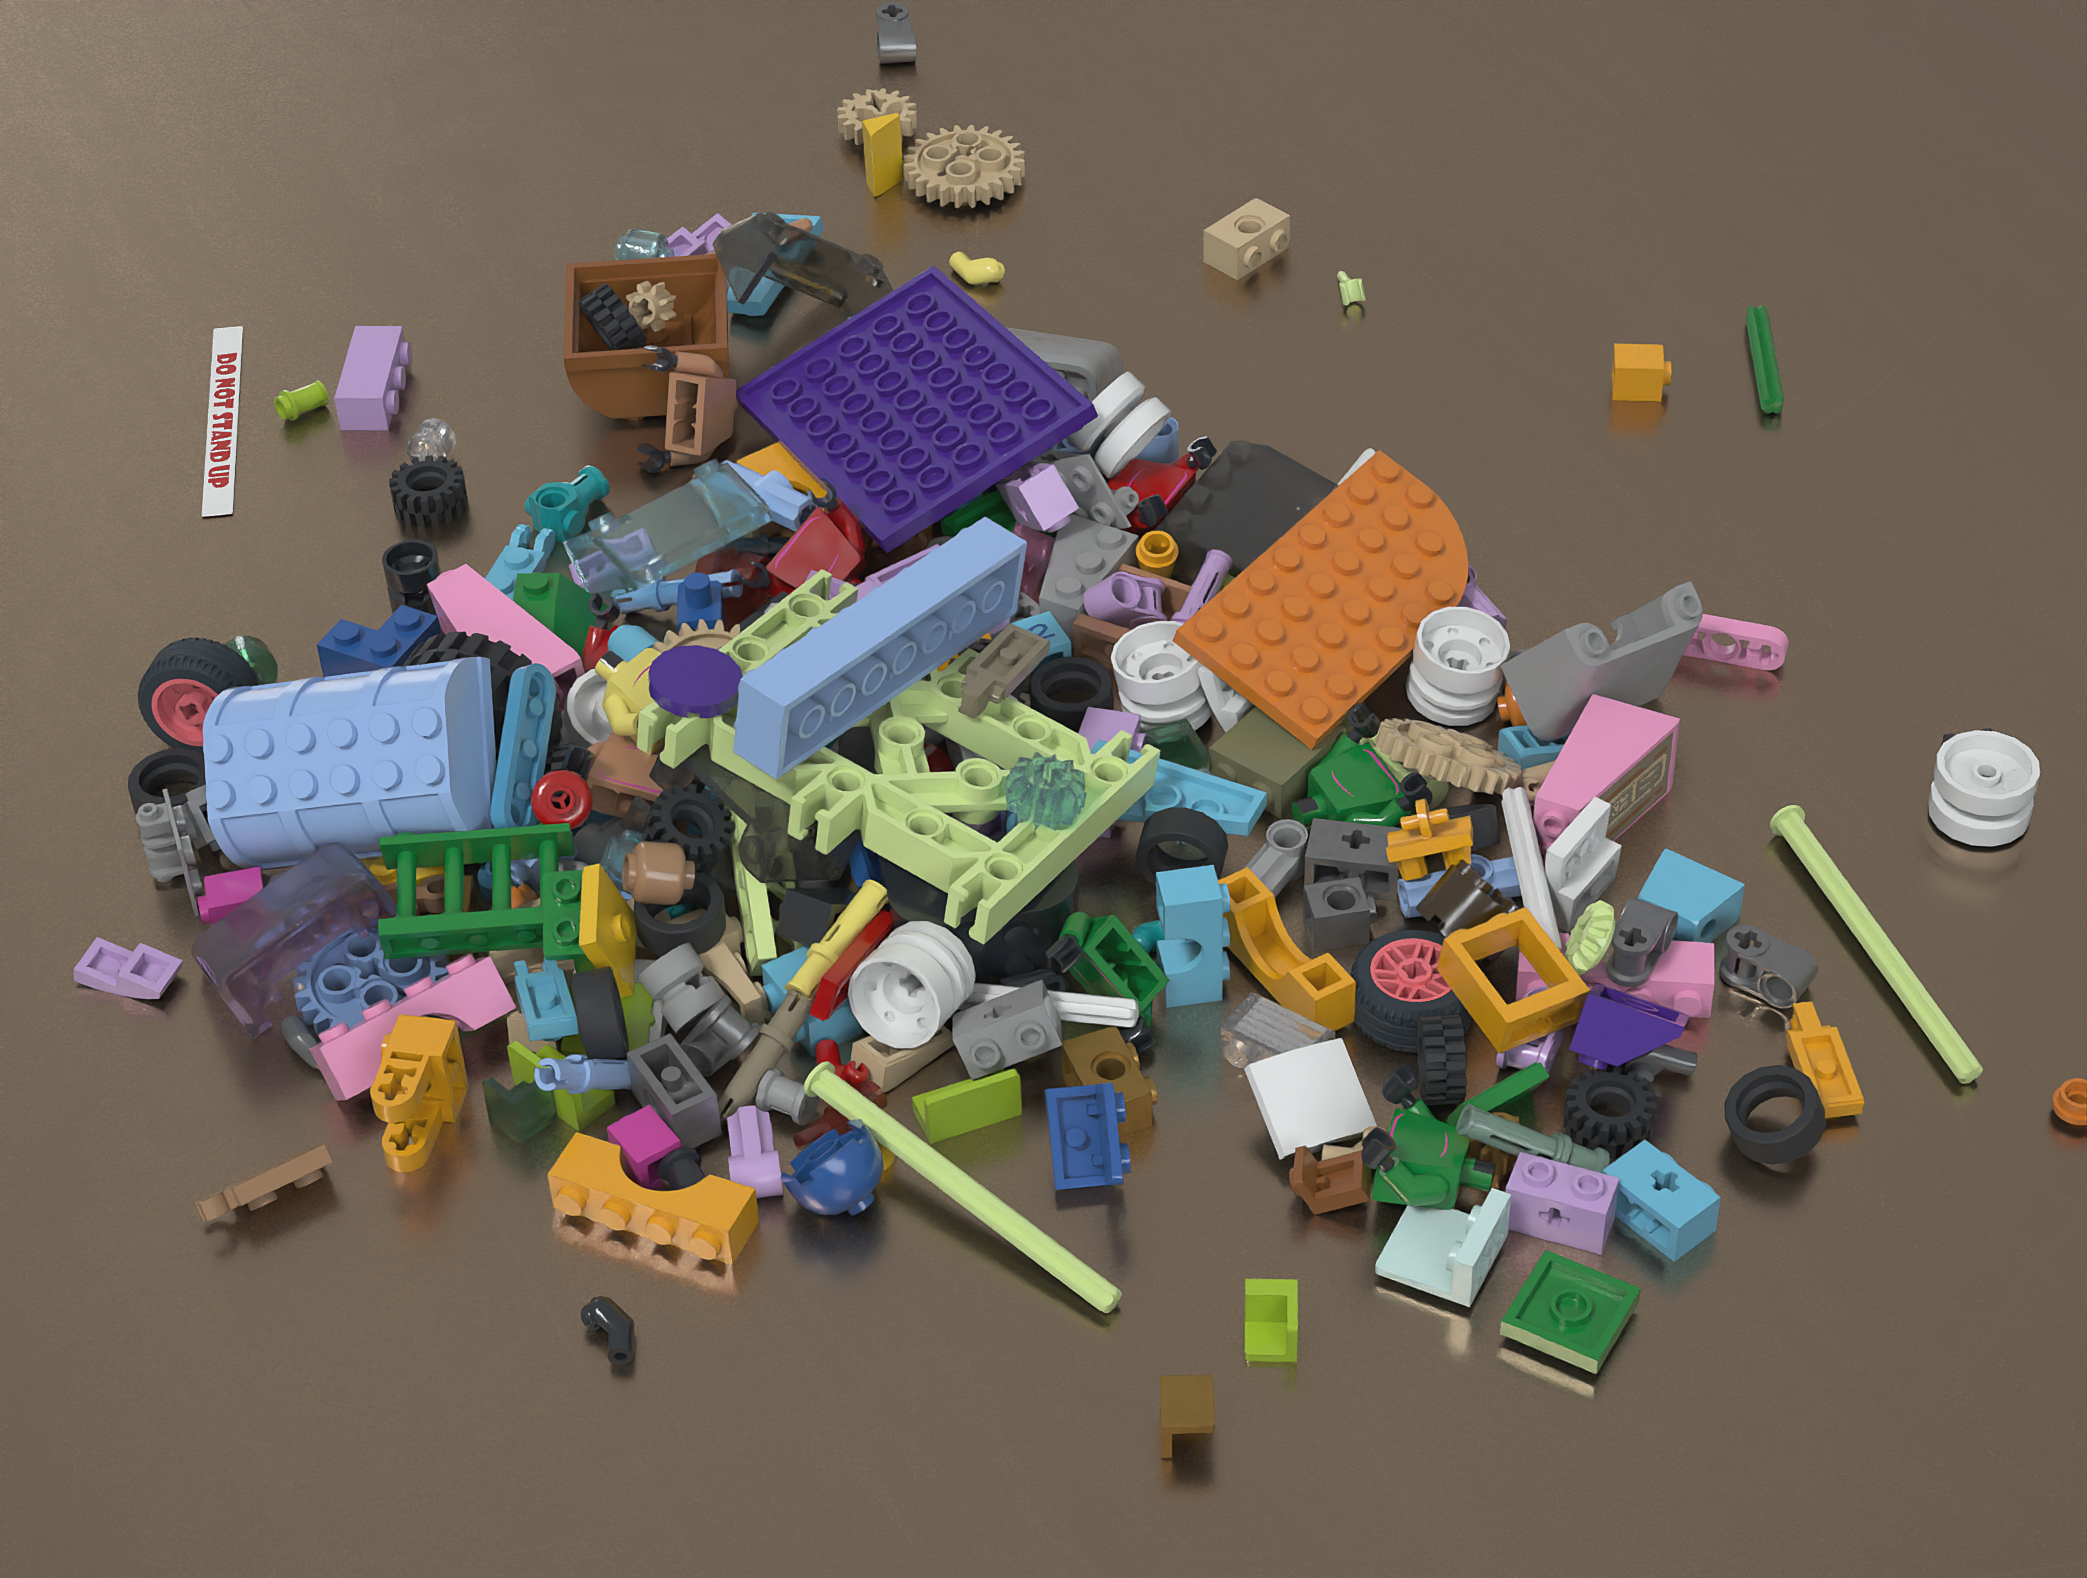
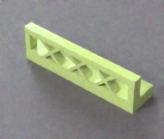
M750 783L731 784L723 804L724 810L729 808L732 814L729 822H734V830L731 833L732 837L729 844L749 976L763 975L761 965L777 959L774 935L777 932L779 920L776 921L770 915L767 891L770 890L783 900L786 888H795L781 799L772 794L752 796ZM755 809H770L772 826L764 835L757 830ZM773 834L775 837V843L769 839ZM762 847L778 859L779 869L771 878L764 873L760 850ZM780 876H781L782 886H780L778 883H776V881L778 880V878H779ZM780 936L791 945L792 951L804 946V944Z

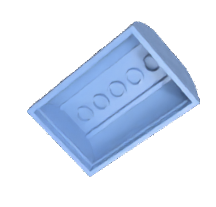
M468 657L452 661L390 667L328 677L304 678L296 681L258 686L234 687L222 691L213 700L203 722V752L208 822L221 850L234 864L243 869L260 866L261 870L383 857L379 846V837H390L404 832L430 834L495 829L490 819L497 765L489 658Z

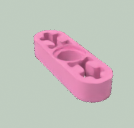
M1703 614V618L1684 655L1760 670H1774L1784 663L1789 640L1786 634L1776 627ZM1700 632L1704 633L1703 640L1698 639ZM1725 634L1731 637L1735 644L1731 646L1719 645L1713 640L1712 636ZM1744 640L1749 641L1747 648L1742 647ZM1763 645L1770 646L1771 651L1763 650Z

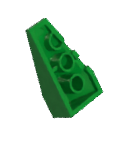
M517 573L512 601L573 648L582 661L589 626L594 627L596 616L589 610L588 606L592 594L561 573ZM603 602L600 611L605 610L608 605Z

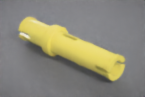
M866 880L863 883L862 888L839 915L820 943L812 944L807 950V960L793 978L787 982L785 990L796 991L799 994L797 996L798 999L803 995L813 1002L822 976L871 923L882 907L888 903L887 890L881 884L873 880Z

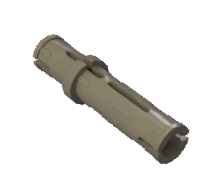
M789 990L768 1025H761L760 1032L758 1033L759 1039L717 1102L721 1123H724L728 1117L735 1114L739 1107L750 1106L757 1095L758 1086L766 1072L775 1068L784 1053L790 1054L795 1046L792 1040L809 1016L813 1004L808 998L802 995L798 999V992Z

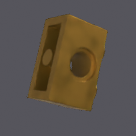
M1116 1025L1062 1041V1076L1068 1087L1113 1082L1114 1092H1123L1126 1121L1117 1123L1119 1136L1152 1126V1105L1158 1102L1155 1085L1150 1076L1143 1077L1139 1070V1059L1134 1045L1131 1042H1124Z

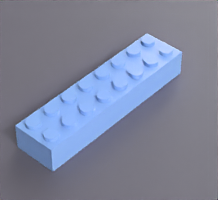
M984 517L969 528L962 529L955 537L940 547L933 548L928 555L910 567L903 568L898 575L880 587L873 588L868 595L850 607L843 608L835 617L820 627L811 629L805 637L793 645L781 649L773 658L755 670L748 671L740 679L738 685L739 698L737 718L734 724L735 739L733 752L777 780L1017 612L1027 541Z

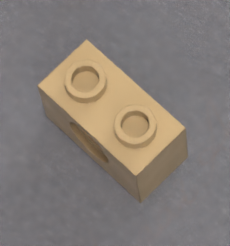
M1258 198L1251 200L1203 230V262L1236 280L1244 277L1290 247V215Z

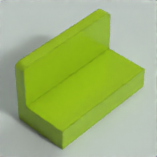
M516 1040L507 1046L514 1084L580 1132L615 1105L614 1092L611 1089H590L584 1094H570L567 1092L568 1089L547 1091L539 1088L534 1078L535 1068H549L538 1064L540 1060L545 1058L564 1060L566 1058L549 1044L535 1054Z
M1002 1068L974 1080L970 1078L912 1097L913 1112L929 1143L933 1144L1022 1115L1021 1082L1017 1070L1005 1071Z

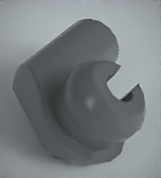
M296 1015L286 1017L281 1023V1032L289 1046L312 1068L319 1069L309 1049L321 1043V1041H315L302 1018Z
M1664 1044L1627 1061L1624 1072L1627 1075L1629 1070L1638 1073L1637 1082L1645 1078L1649 1083L1654 1080L1656 1074L1664 1069L1691 1076L1695 1071L1698 1056L1695 1052Z

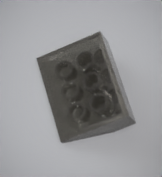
M1232 440L1154 530L1168 533L1178 546V556L1171 577L1195 581L1207 553L1211 552V550H1220L1232 558L1233 566L1228 574L1236 578L1339 485L1268 445L1254 444L1245 440Z

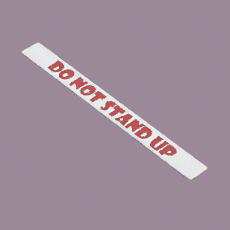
M243 326L216 328L213 330L202 517L233 514Z

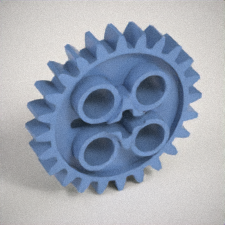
M370 915L367 925L361 927L352 918L349 923L350 930L344 932L340 927L333 925L331 926L333 938L328 939L318 935L316 936L318 950L312 948H305L303 950L305 962L296 963L297 978L293 979L297 1009L302 1011L305 1025L314 1024L317 1037H319L318 1034L343 1021H345L349 1028L364 1020L361 1011L386 998L390 1005L407 997L404 988L427 976H430L432 981L435 982L448 975L449 972L446 969L448 965L447 956L385 959L374 915Z

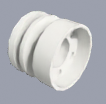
M1446 607L1430 613L1421 621L1416 635L1413 659L1406 682L1409 701L1419 713L1430 720L1449 726H1468L1483 721L1494 711L1497 696H1499V689L1503 680V671L1500 665L1507 662L1510 650L1508 633L1496 619L1485 612L1472 608Z
M1155 621L1132 629L1125 633L1114 645L1111 655L1122 710L1127 713L1140 714L1141 733L1147 734V737L1151 739H1172L1187 735L1201 727L1213 713L1197 671L1202 664L1172 641L1176 630L1183 625L1176 621Z
M910 921L896 928L881 943L878 949L874 950L858 966L850 977L848 997L852 1013L862 1028L877 1041L894 1048L918 1047L928 1042L973 992L976 974L972 957L962 941L948 929L929 921Z

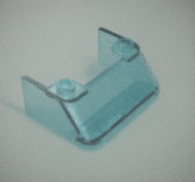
M713 459L693 469L695 478L691 479L689 483L615 519L611 512L606 513L588 522L590 531L569 538L562 543L585 590L592 595L599 593L603 600H606L611 596L616 597L643 588L769 523L775 518L767 502L728 462L719 465L717 459Z

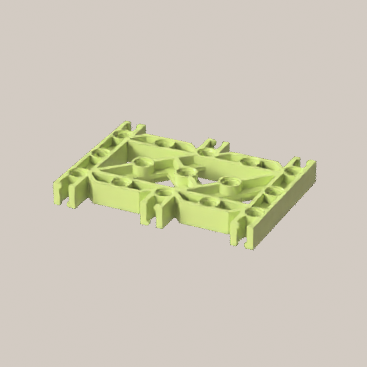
M821 569L720 648L719 651L730 656L740 666L743 677L748 671L755 670L773 658L781 649L788 648L805 637L811 629L820 627L835 617L843 608L850 607L856 603L858 588L849 583H844L839 588L840 594L829 600L832 574ZM970 648L943 671L940 672L936 668L853 726L870 727L876 752L874 768L878 774H873L830 749L823 747L777 780L733 752L735 739L734 724L737 718L738 703L726 713L712 718H700V713L689 712L687 717L676 716L660 708L653 701L639 712L636 747L648 753L652 750L654 743L665 737L664 751L660 753V760L674 769L701 746L708 744L712 761L791 805L788 834L798 840H802L808 834L806 828L818 820L815 849L825 855L854 830L859 829L863 845L866 848L948 893L944 918L946 924L956 928L960 924L961 917L977 907L975 925L970 928L969 935L983 945L1154 785L1161 751L1146 744L1140 751V754L1143 756L1134 763L1128 764L1133 735L1121 730L1096 754H1091L1085 737L1009 696L1005 700L1002 699L999 704L989 701L986 709L975 719L958 712L963 694H961L963 689L961 688V682L965 677L966 667L980 654ZM922 725L933 729L986 759H966L959 763L954 772H930L923 747L925 730ZM1033 810L998 843L945 814L953 813L962 822L980 825L993 820L997 811Z

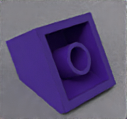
M1596 983L1588 993L1569 1050L1580 1053L1578 1060L1595 1068L1605 1070L1608 1064L1619 1066L1681 1037L1690 1015Z

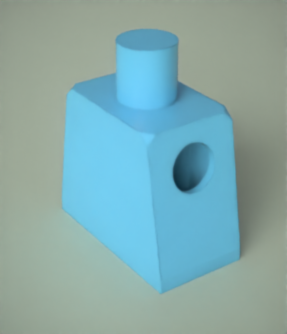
M1666 848L1644 884L1638 899L1678 912V923L1672 940L1711 943L1740 919L1745 884Z

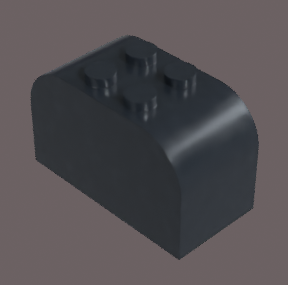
M1008 833L987 837L998 843ZM878 854L880 884L887 890L888 903L885 904L884 910L890 913L894 930L910 921H929L948 929L962 941L972 957L976 974L974 983L996 985L998 984V979L1039 968L1047 969L1053 973L1061 971L1062 968L1053 956L1048 958L1045 951L1059 940L1067 918L1071 914L1079 912L1078 871L1075 860L983 945L969 935L970 928L975 925L977 907L961 917L960 924L953 928L944 922L948 893Z

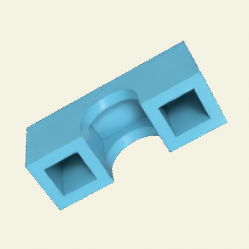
M1214 865L1156 872V907L1165 940L1157 941V966L1170 980L1161 990L1165 1007L1170 1008L1221 1001L1222 981L1230 980L1228 956L1226 951L1223 952V947L1230 946L1229 926L1227 919L1223 918V913L1230 912V896L1227 884L1218 883Z

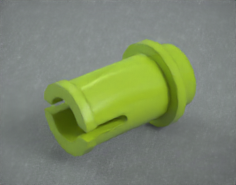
M317 380L310 385L291 392L282 390L279 396L274 398V406L282 420L289 419L290 421H295L298 419L299 414L320 406H326L329 403V396L323 383Z

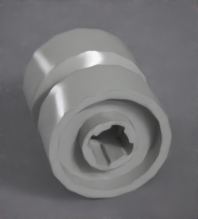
M689 942L671 950L648 966L638 976V979L652 1000L663 1001L661 1013L676 1034L698 1023L725 995L713 976H703L701 972L704 968V963Z

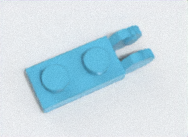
M518 524L511 534L509 546H505L485 579L513 600L517 573H542L546 568V561L555 544V531L546 528L542 529L535 539L534 549L530 550L526 548L530 544L531 529L529 525Z
M543 958V972L531 974L525 960L514 962L516 994L530 1042L538 1040L556 1041L564 1036L579 1034L577 1016L563 969L558 968L556 960L548 961Z

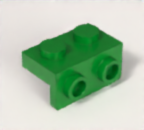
M583 870L545 872L543 874L544 958L548 961L573 959L576 973L596 969L579 946Z

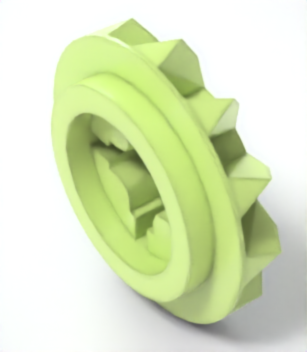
M1601 900L1586 907L1584 914L1578 917L1577 924L1571 930L1570 939L1565 945L1566 952L1564 957L1579 976L1593 969L1601 961L1614 934L1616 924L1614 908L1612 905Z

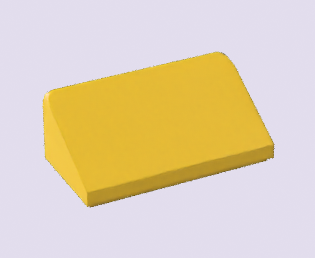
M898 113L862 120L866 183L874 197L883 194L904 179L900 115Z

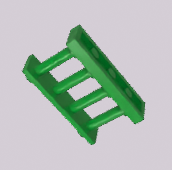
M539 823L536 826L430 834L404 832L395 836L379 837V846L386 869H397V916L378 919V937L385 959L543 948V874L545 872L559 871L558 857L575 856L570 823L549 825ZM539 858L540 905L537 907L512 909L511 860ZM492 862V909L489 911L464 912V864ZM445 865L444 912L438 915L416 916V868Z

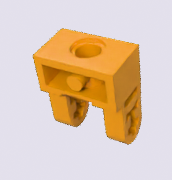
M399 1014L392 1032L386 1033L381 1046L382 1060L371 1086L370 1094L376 1116L382 1121L388 1122L382 1137L386 1164L396 1172L408 1173L420 1169L427 1163L443 1122H456L468 1092L469 1084L456 1020ZM408 1134L412 1135L413 1144L407 1145L409 1141Z

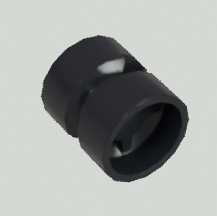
M405 540L390 546L383 554L382 564L388 585L387 590L392 612L394 613L401 605L436 615L437 613L427 586L428 583L436 580L441 574L436 548L429 542L422 540Z

